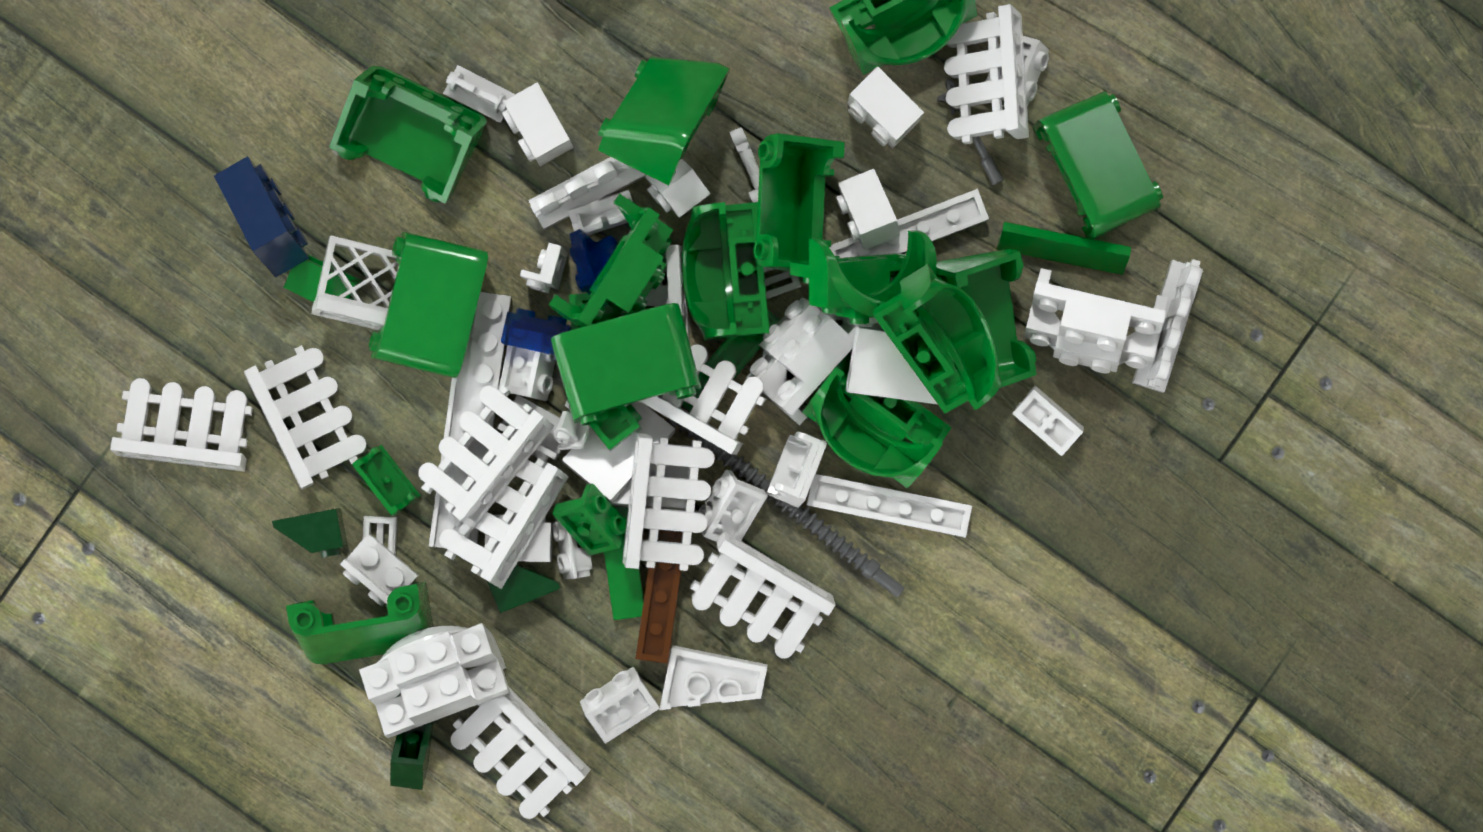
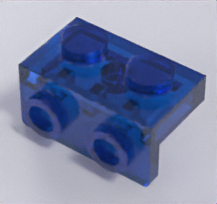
M579 229L569 234L572 244L569 252L577 267L576 283L582 292H587L590 295V288L616 249L617 242L613 236L595 242L582 229Z
M517 308L516 313L507 312L501 337V343L504 345L555 356L551 338L571 330V325H566L567 319L548 315L547 320L535 318L536 312Z

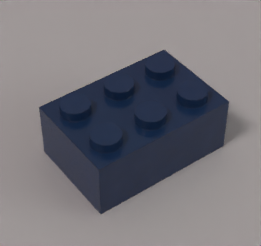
M247 156L214 175L253 253L275 278L309 259L304 249L308 242L301 230L295 227L293 213L288 205L282 202L280 198L282 193L273 178L270 179L262 164L255 166Z

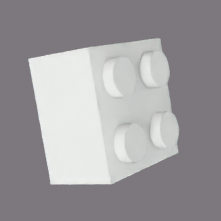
M878 66L850 93L847 102L850 107L848 109L850 115L860 124L865 121L873 129L871 135L883 147L888 144L892 149L920 122L924 114Z
M538 82L503 101L507 110L502 112L513 133L516 134L520 131L523 138L518 142L530 162L536 159L539 166H542L573 148L568 135Z

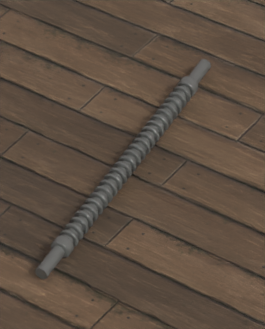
M670 418L667 419V422L673 427L679 426L680 432L686 431L688 433L687 438L694 437L695 440L701 441L702 447L710 449L717 456V461H724V467L729 465L731 467L730 471H737L739 473L738 478L743 476L746 479L745 483L751 482L753 486L767 492L771 479L769 481L766 480L765 473L760 475L758 473L759 468H751V462L745 463L743 461L744 456L739 458L736 455L730 454ZM768 495L767 501L774 500V506L780 505L782 512L788 511L790 513L789 518L794 516L797 519V524L800 522L804 524L803 529H811V535L817 534L819 536L818 541L825 540V546L831 545L834 553L839 551L841 553L840 558L846 557L848 564L854 563V569L860 568L862 570L861 574L868 580L874 579L897 598L905 588L880 569V563L875 559L869 560L867 553L862 555L859 547L854 549L852 547L853 542L847 543L845 536H838V530L833 532L831 525L825 526L823 524L824 519L817 520V514L811 515L808 507L806 509L801 506L797 508Z

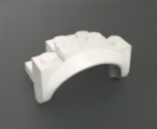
M1040 269L1024 338L1030 339L1031 343L1038 346H1050L1054 350L1053 357L1058 358L1065 365L1077 366L1080 364L1089 366L1092 370L1099 373L1117 372L1118 365L1124 363L1137 369H1143L1145 366L1151 368L1165 320L1168 297L1157 295L1154 308L1051 285L1049 280L1052 271ZM1057 310L1064 311L1061 321L1055 314ZM1128 327L1135 328L1134 333L1126 336Z
M802 297L799 301L796 300L788 306L785 316L777 324L769 328V334L763 335L764 340L759 344L764 349L763 356L753 363L750 368V374L746 378H760L764 383L763 394L793 421L801 425L807 416L798 408L832 372L835 366L851 351L854 344L856 327L861 326L882 330L883 328L875 318H869L868 324L849 323V318L836 316V313H822V307L811 306L809 301ZM834 320H843L844 323L839 326ZM787 370L795 376L792 380L787 381Z
M482 623L470 628L437 626L414 632L392 645L377 663L359 669L368 700L376 706L384 735L387 738L510 692L503 671L506 666L492 633ZM469 667H476V668L470 669V670H468V671L465 669V668H469Z

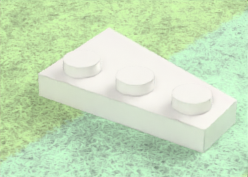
M672 645L659 710L687 705L688 707L700 706L704 703L713 702L726 703L761 699L768 664Z

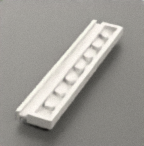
M480 292L463 364L457 378H452L444 438L452 437L459 441L466 432L459 424L461 415L467 411L479 415L486 407L479 398L481 390L486 386H493L497 390L499 389L511 296ZM496 413L487 422L493 428ZM475 438L467 447L469 451L481 460L489 451L488 448ZM441 454V461H440V463H441V462L444 460V458H445V456L442 455V454ZM455 464L446 473L459 485H462L469 476ZM437 492L429 546L444 548L439 542L441 533L447 529H452L458 533L464 522L445 507L449 501ZM473 528L467 538L478 544L479 530Z

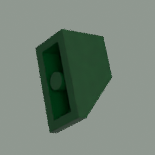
M341 508L272 521L273 528L310 553L320 552L321 558L341 554L340 548L348 546Z
M516 564L502 589L487 581L500 613L563 588L560 581L520 564Z
M434 721L396 735L390 761V786L423 790L429 763Z

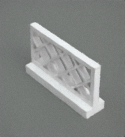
M330 235L311 314L376 330L383 327L389 306L387 298L391 296L392 291L384 295L374 279L389 271L395 280L397 272L394 267L399 264L397 262L392 264L389 262L388 258L396 260V256L392 255V250ZM335 245L348 248L354 260L340 268L333 258ZM356 251L364 252V254L359 256ZM371 254L379 256L386 268L373 276L362 261V259ZM357 263L367 279L352 287L343 271ZM332 265L335 272L329 275L330 266ZM338 275L348 291L340 296L326 294L327 281ZM369 282L379 296V299L371 304L362 302L355 292ZM351 294L354 300L347 299L345 297ZM382 302L386 308L376 305Z

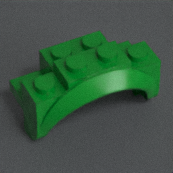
M842 0L829 7L832 17L846 39L848 50L863 75L873 71L877 66L893 65L894 67L896 65H907L928 58L951 40L961 24L978 16L975 0ZM870 25H871V27L873 28V29H864V28H866V27H868V26H870Z
M620 193L613 204L619 208L629 223L631 231L628 235L623 236L589 290L591 292L589 301L586 305L581 303L580 306H575L554 295L548 304L555 312L579 328L618 318L619 315L625 316L643 311L648 303L645 299L651 289L655 290L665 277V273L662 271L667 264L662 261L664 258L662 254L671 244L672 239L669 236L673 229L657 219L660 214L649 207H639Z
M725 202L692 208V214L683 240L682 278L688 309L700 329L704 341L769 334L764 267L758 264L753 252L756 243L758 202L725 205Z
M919 230L908 231L906 254L893 253L836 258L830 248L822 242V238H809V260L790 262V275L803 277V282L809 283V305L822 307V313H836V316L849 318V323L868 324L869 318H875L873 316L874 308L901 293L900 280L927 264L936 274L937 258L931 239ZM890 276H896L890 283Z
M929 264L900 280L901 293L874 308L873 316L944 414L968 400L974 410H977L987 403L1001 386L999 364L992 333L984 315L973 299L957 286L940 280Z
M848 353L835 366L802 413L818 424L828 445L845 462L865 473L893 478L908 488L936 455L952 427L916 401L847 392L845 389L851 361V354ZM843 393L852 399L848 402ZM906 437L913 443H908L902 440Z

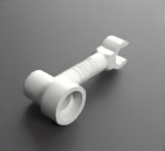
M740 127L729 133L755 189L749 192L754 203L758 202L759 167L756 159H754L755 157L747 137Z

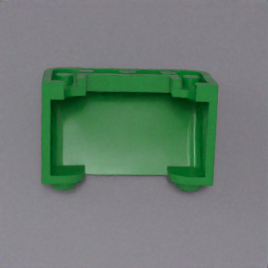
M652 56L648 61L642 59L634 75L637 78L612 119L606 117L599 129L598 136L602 137L598 151L669 186L676 174L679 161L683 159L706 115L710 116L715 108L730 68L715 62Z
M371 66L354 79L329 148L337 151L340 157L347 160H355L367 154L421 180V189L427 199L446 204L450 200L487 120L482 114L384 67Z
M1106 91L1037 120L1032 126L1039 141L1050 142L1046 146V150L1048 153L1051 152L1078 208V211H1076L1078 216H1086L1083 218L1085 226L1081 228L1086 238L1096 239L1160 208V200L1163 199V193L1156 181L1151 182L1118 114L1121 112V107L1114 94L1108 95Z
M777 133L766 136L760 143L758 148L760 165L757 231L753 250L754 257L760 266L790 272V262L809 260V238L823 239L825 177L834 176L835 169H830L835 159L844 158L845 142ZM822 240L828 247H831V241Z
M402 232L401 237H396L392 248V255L396 256V262L399 266L384 326L380 327L378 332H373L369 341L368 350L372 351L371 358L445 377L457 378L463 364L488 262V252Z
M1005 249L937 261L936 276L940 280L957 286L966 292L977 304L988 323L997 353L1001 376L1000 388L1037 375L1035 366L1036 354L1033 348L1025 342L1017 340L1009 282L1018 280L1024 268L1020 251Z
M678 303L666 304L570 330L551 338L574 423L581 422L582 426L601 421L600 416L608 409L666 393L676 395L677 399H685L696 395V390L701 389Z
M426 581L394 589L387 598L388 616L335 624L333 613L320 611L315 605V600L286 606L290 628L306 657L315 664H328L383 655L402 638L414 632L434 627Z

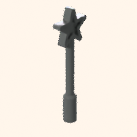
M950 79L946 80L947 92L951 88L957 87ZM947 92L938 96L937 101L947 103ZM949 105L951 115H954L956 110H958L961 116L960 109H955ZM980 136L972 137L982 158L981 164L992 186L1004 181L993 157L989 156Z

